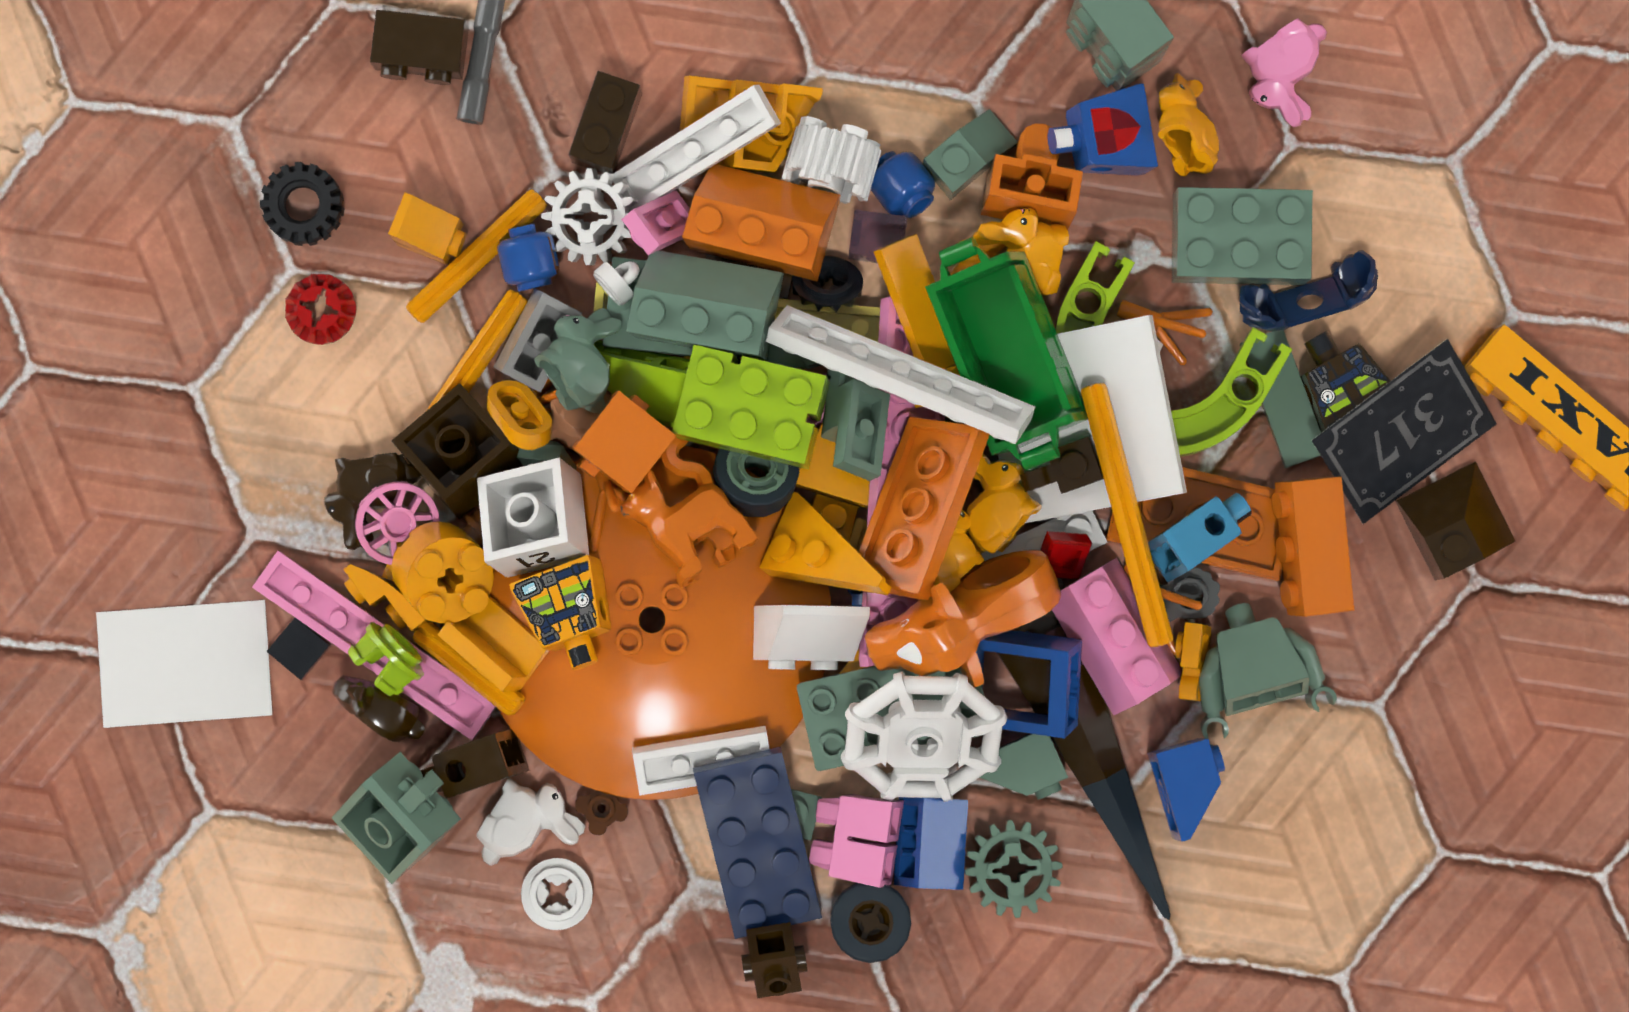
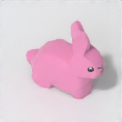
M1297 18L1281 28L1276 35L1259 47H1251L1241 55L1250 66L1253 77L1257 80V83L1249 90L1250 99L1264 108L1279 109L1284 120L1293 128L1300 126L1303 120H1309L1311 117L1310 106L1295 93L1294 84L1312 72L1319 57L1320 42L1325 39L1327 34L1325 28L1320 24L1308 26Z

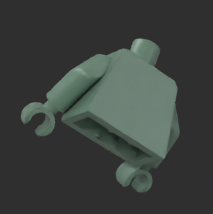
M1248 603L1237 604L1226 610L1225 615L1230 629L1216 634V646L1207 651L1199 676L1201 709L1207 713V716L1201 722V731L1206 739H1208L1207 727L1211 722L1221 723L1223 725V738L1227 737L1229 727L1226 720L1220 715L1223 709L1227 717L1305 695V702L1308 707L1319 712L1316 696L1322 691L1326 693L1329 704L1334 705L1336 703L1337 696L1334 690L1323 685L1325 675L1315 647L1292 628H1283L1277 618L1271 617L1256 622L1252 608Z

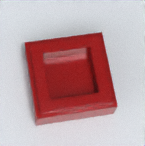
M1047 531L1040 550L1047 555L1056 578L1078 580L1092 542L1087 534Z

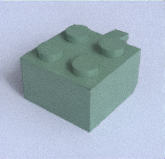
M401 752L363 782L332 816L334 822L391 885L426 856L461 820L453 810L450 802L436 792L444 782L433 770H430L423 777L420 769L412 762H409Z

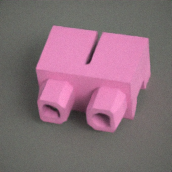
M857 794L819 799L816 810V822L835 825V835L833 842L821 839L813 840L809 863L829 870L828 876L879 888L884 887V885H891L897 845L888 842L898 841L904 801L896 799L888 801ZM856 838L867 839V840H873V841H878V842L876 843V842L865 841V840H860V839H856Z

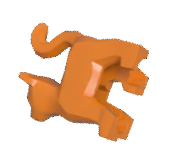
M675 437L661 455L666 468L677 476L694 478L698 489L681 502L669 507L665 504L661 486L650 469L644 477V481L632 493H629L620 508L625 518L633 519L645 526L656 548L676 563L679 569L676 574V580L682 589L699 580L698 573L702 571V565L694 545L705 539L711 542L715 549L713 561L720 568L735 560L734 546L738 551L755 545L758 537L744 515L730 504L723 490L716 485L713 473L703 463L680 458L679 450L689 441Z

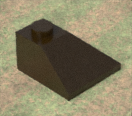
M1476 462L1395 501L1435 581L1445 579L1515 542Z

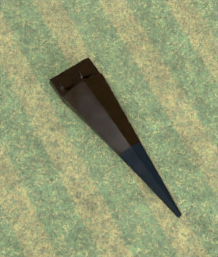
M1057 578L1060 590L1064 589L1065 586L1062 579ZM1052 610L1046 615L1014 629L1015 631L1068 638ZM997 653L1034 713L1048 715L1051 660ZM1081 661L1078 726L1065 739L1051 736L1050 738L1164 918L1170 920L1171 914L1106 702Z

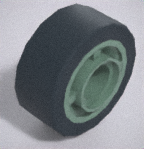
M719 449L712 473L716 485L723 490L730 504L746 517H766L780 511L790 501L799 477V467ZM758 467L765 472L766 476L754 478L745 469Z

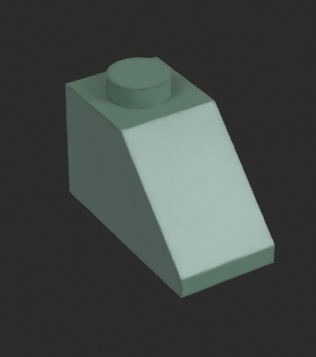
M989 109L957 130L924 158L923 165L933 176L935 183L952 200L991 167L995 154L1005 155L1017 145L1018 141Z
M1028 734L999 748L1001 764L998 769L993 773L987 772L979 777L1026 796L1035 793L1037 800L1062 790L1059 781L1068 778L1050 736Z

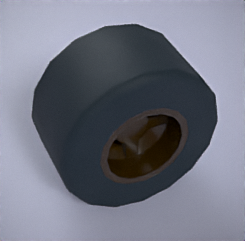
M861 883L851 885L843 890L834 902L830 917L833 938L840 949L854 960L867 963L885 961L897 954L908 940L912 924L909 907L901 894L890 885H884L881 888Z

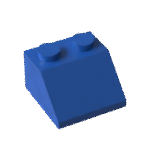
M1197 738L1147 753L1172 839L1183 842L1191 839L1221 784L1219 772L1225 771L1224 761L1218 745H1210L1209 739Z

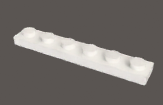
M787 305L768 329L766 342L780 347L788 353L797 354L819 363L829 370L838 371L860 380L870 387L882 389L904 398L914 405H921L938 412L955 422H961L984 431L994 438L1016 444L1032 420L1035 409L1033 405Z

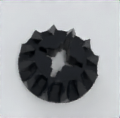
M824 256L818 281L792 276L793 294L800 296L802 305L814 303L818 312L823 307H830L837 313L841 305L853 307L856 297L862 296L863 277L859 269L851 262L835 256ZM829 278H833V285H831L829 290L821 288L829 281Z

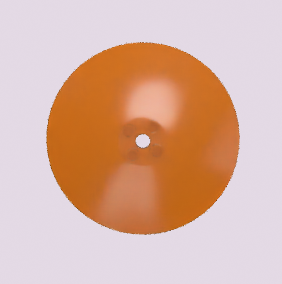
M684 446L679 450L680 458L703 463L712 472L717 454L689 446ZM661 456L651 468L661 486L665 504L669 507L681 502L698 489L694 478L677 476L666 468ZM581 459L575 461L574 463L577 465ZM577 467L576 471L581 474L589 548L599 487L596 477H590ZM745 469L750 476L754 478H759L757 475H755L748 469ZM617 498L619 511L612 512L607 501L598 550L595 553L589 551V555L600 559L602 564L611 622V630L609 632L591 638L598 662L581 669L572 670L565 648L558 651H549L522 689L519 690L525 697V701L519 711L514 715H506L501 710L499 712L515 735L541 761L561 775L585 787L606 794L632 799L659 800L699 794L697 786L639 796L632 747L766 726L769 749L780 747L803 719L797 685L801 682L822 678L825 670H811V661L795 660V670L768 669V660H753L754 606H831L828 585L769 576L759 568L787 504L780 511L766 517L744 516L758 537L755 545L739 551L734 546L735 560L720 568L713 561L715 549L711 542L705 539L694 545L702 565V571L698 573L699 580L681 589L676 580V574L679 570L676 563L656 548L645 526L622 515L620 506L623 502ZM553 567L508 578L493 568L494 580L490 596L532 631L509 584ZM657 607L663 611L665 625L660 631L648 633L641 628L639 618L646 608Z

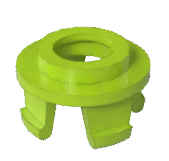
M371 622L366 627L367 632L355 646L352 645L348 650L350 658L357 666L362 665L366 661L369 664H373L383 656L389 659L374 682L375 686L388 696L402 693L404 691L403 688L412 680H420L424 676L423 669L419 665L422 661L420 654L401 633L388 624L381 627Z

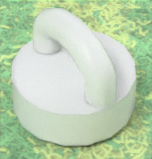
M631 261L622 263L615 269L608 262H604L594 271L593 276L608 296L616 304L623 306L633 297L634 293L629 285L638 277L640 268L637 263Z

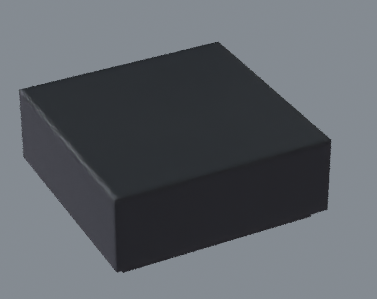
M294 618L266 652L297 678L303 680L331 645L307 625Z

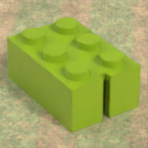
M693 345L672 430L676 437L681 440L809 470L818 429L814 424L807 423L806 421L809 415L812 420L821 422L830 385L827 376L742 356L741 363L738 364L739 361L733 353Z

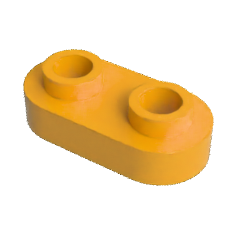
M506 380L497 382L489 388L487 411L513 445L524 450H535L549 443L552 435V418L528 386L521 382Z

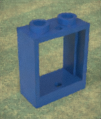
M1011 630L987 637L979 642L976 653L982 673H984V651L1051 660L1048 715L1004 709L1007 721L1002 726L1003 730L1065 739L1078 726L1081 639Z

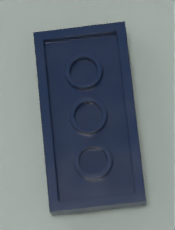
M781 747L694 767L693 773L735 939L746 937V929L787 922L795 925L822 918Z

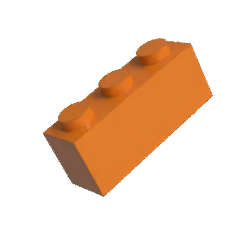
M1317 477L1274 482L1275 492L1272 495V510L1274 516L1278 519L1280 535L1276 541V553L1278 560L1282 563L1284 581L1280 587V596L1284 607L1287 608V615L1307 617L1355 611L1342 477Z

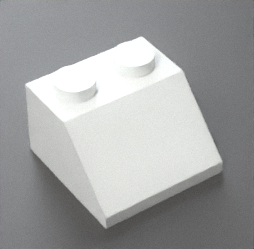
M754 606L753 660H768V669L795 670L796 660L811 661V670H838V661H854L870 617V607Z

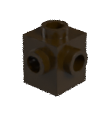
M791 922L746 929L749 954L741 955L745 982L754 981L757 998L781 996L802 991L799 973L808 971L804 945H794Z

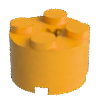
M429 522L412 530L409 533L410 537L403 545L397 547L392 559L393 581L400 593L424 619L436 623H446L447 621L455 623L473 614L481 613L487 607L494 580L493 568L485 563L484 550L465 531L448 522Z

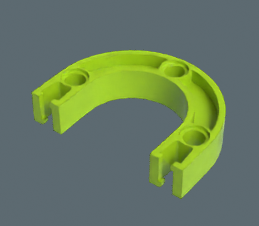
M1096 241L1062 303L1055 327L1057 334L1103 325L1110 307L1135 262L1126 257H1123L1122 260L1118 259L1114 266L1121 271L1109 288L1102 287L1099 283L1089 280L1088 276L1096 258L1101 259L1103 255L1107 257L1111 249ZM1082 292L1094 293L1100 301L1099 309L1093 314L1080 312L1075 305V298L1078 294ZM1253 327L1246 336L1217 389L1209 397L1193 406L1171 410L1180 457L1210 449L1232 436L1244 426L1263 403L1292 348L1283 343L1279 346L1274 344L1270 351L1278 356L1265 375H1262L1256 369L1247 367L1246 360L1254 343L1259 341L1264 343L1268 335ZM1236 378H1249L1254 383L1256 392L1251 400L1243 401L1234 395L1232 384Z

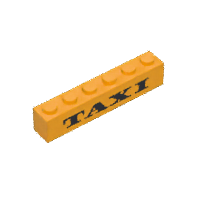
M1503 324L1496 328L1464 366L1478 392L1486 397L1490 393L1504 404L1501 410L1505 415L1519 425H1523L1526 422L1538 432L1535 438L1543 447L1554 454H1557L1559 451L1572 461L1570 468L1579 477L1589 483L1594 479L1607 490L1604 494L1605 498L1615 507L1625 512L1629 509V428L1508 326Z

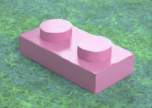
M677 190L631 210L621 220L629 229L633 241L643 248L647 255H650L682 240L690 208Z

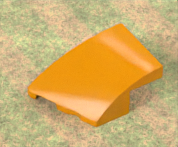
M685 76L680 131L751 86L760 85L781 124L717 163L718 165L742 171L776 172L787 154L786 151L792 142L795 128L799 125L801 117L808 116L814 104L820 100L823 94V88Z

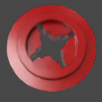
M310 274L301 281L294 283L292 290L285 298V318L291 330L308 343L317 345L333 343L345 336L354 323L356 302L353 293L343 281L330 274ZM326 291V305L332 308L333 311L338 312V315L331 313L330 315L323 314L320 321H317L316 327H314V313L306 306H303V302L308 304L310 302L317 303L320 296L322 297L323 292Z

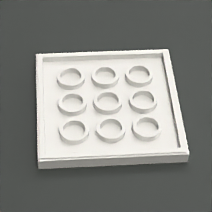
M1153 315L1057 334L1080 393L1082 388L1092 384L1105 383L1107 386L1137 502L1187 493ZM1086 420L1060 431L1058 447L1092 436L1089 421ZM1047 436L1019 449L1023 453L1052 440L1050 436ZM1011 452L998 454L999 460H1011L1022 466L1021 461L1015 458ZM1049 461L1027 471L1024 469V473L1050 465L1051 463ZM1104 479L1061 494L1057 482L1028 491L1030 497L1036 500L1042 508L1037 514H1032L1025 523L1111 507ZM1020 480L1018 484L1024 487L1022 481Z

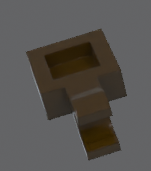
M1092 436L1058 447L1060 457L1050 461V465L1020 475L1025 492L1057 482L1061 494L1104 479Z

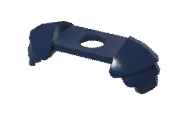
M1359 250L1355 254L1347 255L1343 262L1333 263L1331 266V277L1275 294H1273L1267 284H1262L1259 287L1252 284L1244 285L1240 288L1242 322L1258 329L1279 331L1342 311L1351 310L1368 300L1377 289L1378 270L1376 269V262L1365 251ZM1307 295H1316L1323 300L1322 304L1314 309H1303L1297 303L1302 297Z

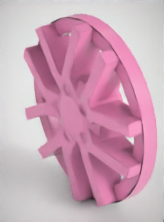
M404 481L390 482L373 488L363 501L361 500L356 514L355 529L361 546L371 557L379 562L392 565L393 555L397 549L396 543L406 541L410 537L409 533L416 528V521L432 520V522L440 521L434 501L423 489ZM398 490L393 503L383 493ZM406 491H411L415 493V496L409 506L406 507L402 505ZM377 497L386 505V508L381 513L369 506ZM422 499L428 505L430 512H416ZM366 512L377 519L363 526ZM380 529L382 535L368 543L364 535ZM389 541L390 556L376 551L377 548Z

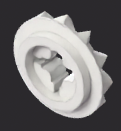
M551 858L538 863L528 872L522 884L521 900L525 912L533 922L546 929L564 930L578 924L586 916L592 905L593 887L588 875L582 867L568 859ZM543 879H546L549 883L552 882L556 886L566 883L569 879L572 881L565 893L566 898L569 900L568 903L572 906L571 909L558 901L553 905L550 904L543 908L542 905L547 901L546 898L550 894Z

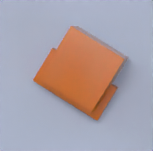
M618 390L610 397V402L582 438L576 441L571 448L583 457L576 466L590 477H595L600 472L623 491L632 493L676 435L646 412L649 405L637 395H631L628 398Z

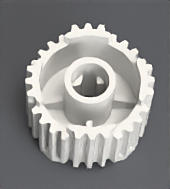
M809 116L801 117L799 125L795 128L781 179L795 184H800V181H802V183H807L808 187L840 194V202L844 204L850 203L852 195L856 196L859 201H868L881 155L880 144L867 139L868 131L860 127L843 124L841 131L826 127L827 123L820 119Z

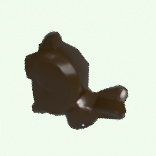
M377 454L370 458L356 460L346 458L335 459L338 473L336 480L337 492L330 493L324 497V506L333 520L343 525V539L347 549L355 550L362 547L356 534L355 519L361 500L363 501L373 488L390 482L404 481L414 484L421 479L420 474L411 464H407L402 454ZM398 490L383 493V495L393 503ZM378 497L369 505L374 510L386 508V505ZM367 512L364 515L363 526L369 524L366 520ZM372 532L364 535L368 543L374 540Z
M342 675L334 682L332 693L339 703L350 714H354L380 736L399 743L406 737L419 739L423 735L425 727L418 720L420 707L400 695L393 694L388 696L370 680Z

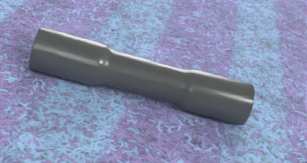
M478 0L467 76L463 81L456 118L461 122L477 125L483 124L489 91L488 79L495 41L500 31L505 0Z

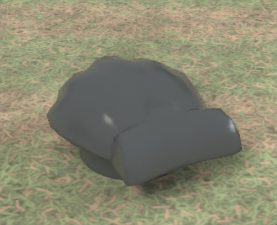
M1192 568L1171 580L1168 584L1159 585L1160 588L1202 603V608L1195 610L1163 599L1169 622L1177 618H1205L1215 611V607L1220 601L1218 597L1220 584L1212 580V575L1209 572L1203 571L1200 568Z

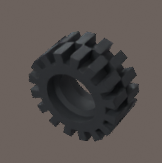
M295 162V166L291 167L286 164L280 167L282 171L278 174L273 172L268 177L271 180L268 186L264 185L261 192L264 194L263 200H260V208L264 213L262 216L270 229L284 241L292 242L298 246H303V244L316 245L318 240L322 238L327 240L331 237L329 233L333 229H338L340 226L339 218L344 216L345 210L342 207V201H344L343 194L335 180L325 170L323 171L317 165L311 163L310 165H305L303 162ZM298 188H309L318 195V211L309 220H294L286 211V200L289 194Z

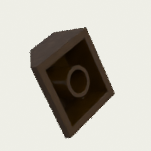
M460 383L392 440L393 444L416 469L427 485L459 520L465 513H468L479 504L477 478L523 466L517 458L519 452L517 446L507 439L496 422Z

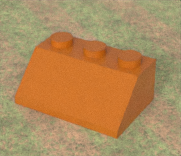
M716 164L709 168L694 194L682 239L690 250L818 281L841 195Z

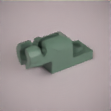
M828 369L827 378L830 380V385L825 402L821 437L836 443L833 467L871 481L881 476L890 394L870 387L853 377Z

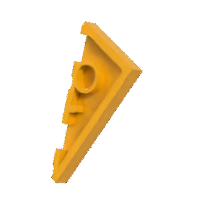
M793 492L759 568L773 577L889 595L891 586L886 583L885 577L836 531L798 492Z

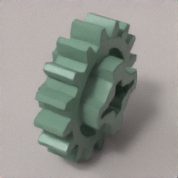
M1013 820L1006 821L1005 831L1002 832L994 824L989 825L991 837L985 839L977 835L975 840L981 848L978 852L967 851L966 854L975 861V867L964 869L965 875L976 876L977 882L969 887L970 892L983 891L984 896L980 904L986 907L994 901L997 903L996 915L1002 916L1006 907L1012 908L1015 918H1020L1021 907L1026 905L1033 913L1038 912L1035 901L1041 898L1050 903L1052 898L1046 889L1049 885L1060 886L1061 884L1058 879L1052 877V871L1063 868L1061 862L1051 861L1050 855L1058 850L1057 845L1044 846L1042 842L1045 840L1047 833L1041 830L1035 836L1031 835V823L1026 821L1022 825L1021 830H1015ZM1020 839L1031 843L1038 850L1041 858L1027 857L1021 851ZM1003 840V851L995 861L984 862L989 850ZM1016 856V860L1020 864L1034 866V868L1019 872L1015 881H1011L1010 876L1006 873L992 871L993 869L1008 865L1009 857ZM1042 875L1036 889L1024 896V886L1033 876ZM985 879L1000 880L1006 886L1007 898L994 893Z

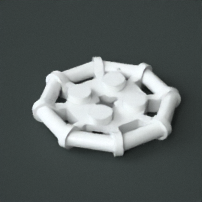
M903 672L893 674V680L861 702L851 703L845 711L848 724L845 750L841 754L842 763L846 769L854 770L880 791L882 799L893 801L896 797L942 798L944 802L953 800L955 793L985 773L995 772L1001 764L999 748L1002 726L1007 721V715L1002 706L994 705L968 682L966 675L955 673L952 677L905 676ZM912 694L943 695L942 700H913ZM899 698V701L893 703L889 707L887 715L882 717L876 714L884 707H886L887 705H889L890 703ZM960 702L965 703L977 715L966 718L961 713ZM865 731L878 735L876 745L864 746ZM983 735L982 746L979 748L970 747L971 737ZM923 736L932 737L928 739L927 744H918L917 738ZM887 762L893 767V771L886 774L877 764L882 763L886 767ZM958 762V768L960 769L948 776V768Z

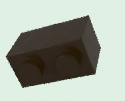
M376 10L370 63L375 70L381 71L380 76L383 78L407 80V74L425 76L424 81L428 83L450 85L451 79L463 80L469 27L465 19Z
M597 71L568 154L572 163L596 169L600 173L605 171L615 173L642 97L639 84Z

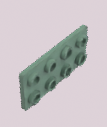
M876 666L799 683L797 685V692L816 770L823 771L844 766L841 754L845 750L848 724L845 711L851 703H859L893 680V674L903 672L905 676L919 675L905 669L879 671ZM960 668L949 672L938 671L928 676L952 677L955 673L962 674ZM982 685L976 687L975 689L984 696ZM912 694L913 700H942L943 695ZM899 698L890 703L889 705H887L886 707H884L876 714L882 717L887 715L889 707L893 703L899 701ZM960 702L961 713L966 718L977 715L965 703ZM865 731L864 746L876 745L878 735ZM919 737L917 738L918 744L925 745L927 744L928 739H931L932 737Z

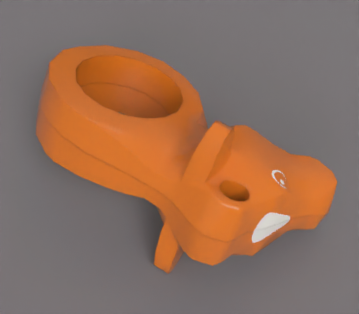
M1041 550L1007 553L986 560L981 565H975L960 579L961 583L951 592L942 582L933 586L928 601L920 599L901 615L878 623L866 633L865 642L870 659L879 671L905 669L919 676H928L938 671L949 672L960 668L962 674L968 677V682L974 688L982 685L984 678L976 653L979 642L987 637L1008 632L1046 615L1060 602L1061 590L1047 555Z

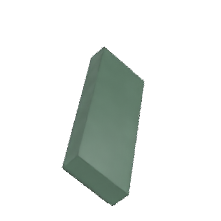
M1284 330L1267 333L1268 337L1264 343L1261 341L1254 343L1246 360L1247 366L1265 375L1278 356L1270 351L1273 345L1279 346L1283 343L1289 347ZM1291 352L1261 404L1285 469L1321 456L1311 441L1321 431Z

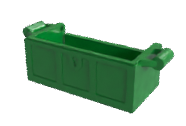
M973 237L939 251L941 259L940 280L925 286L960 376L1035 406L1032 420L1016 444L989 435L987 445L991 455L1011 452L1015 458L1021 461L1026 471L1059 458V432L1088 420L1082 395L1025 252H1004L991 258L978 246ZM978 254L980 263L955 274H950L949 266ZM1050 436L1052 441L1021 453L1019 448Z

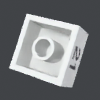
M560 457L477 478L484 561L508 578L558 566L589 555L581 474Z

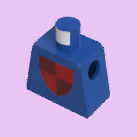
M1137 84L1080 102L1066 111L1068 126L1052 127L1048 130V146L1051 153L1072 152L1075 169L1083 171V173L1138 176L1144 175L1158 167L1144 84Z

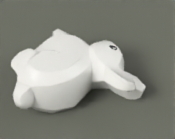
M508 778L502 788V796L491 814H488L476 836L484 845L481 851L483 861L492 866L497 864L502 857L515 856L531 848L542 829L551 830L564 844L574 845L579 841V835L584 833L585 825L577 817L566 813L562 794L553 784L546 783L542 785L536 793L531 788L520 786Z

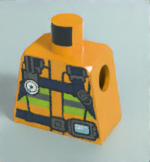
M585 555L509 584L521 611L542 649L558 651L565 648L572 670L581 669L598 662L591 638L611 630L603 568L600 559Z

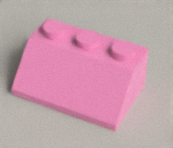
M1117 558L1061 590L1060 602L1052 611L1068 638L1082 640L1081 661L1113 716L1139 704L1173 683L1182 675L1183 670L1167 644L1159 647H1150L1148 645L1132 583Z

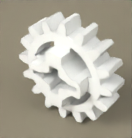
M587 168L585 179L582 178L579 172H569L571 183L568 185L563 181H556L554 184L559 191L558 196L545 197L544 200L553 206L552 212L541 214L542 219L552 221L553 227L548 228L545 232L559 239L555 244L556 252H563L569 249L568 261L577 262L583 254L585 265H595L597 255H599L603 262L609 263L612 262V249L618 253H625L627 251L622 240L624 237L631 238V235L621 219L630 212L629 207L638 201L636 197L623 196L628 187L626 182L612 185L613 173L605 171L598 180L596 169ZM601 189L611 196L617 209H611L606 204L604 193L601 192ZM578 192V200L570 208H565L569 199ZM591 211L598 212L599 215L608 216L607 219H598V221H593L591 224L584 222L582 219L574 218L575 215H583ZM565 225H570L577 232L580 244L570 237ZM612 226H616L612 236L603 243V235Z

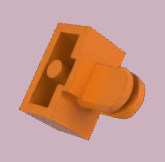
M1038 123L1027 126L1018 140L1015 158L995 154L987 174L981 215L1004 219L1008 213L1016 209L1031 208L1036 210L1038 222L1048 225L1062 224L1066 226L1067 230L1069 229L1077 212L1083 171L1058 166L1059 154H1052L1048 146L1047 136L1049 128H1052L1051 126Z

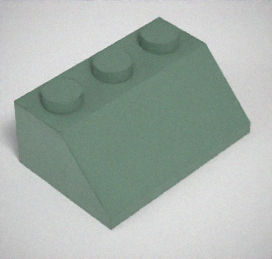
M657 251L649 255L636 283L626 332L639 339L688 348L698 345L733 353L738 357L745 356L767 361L770 343L766 342L768 329L775 321L784 273Z

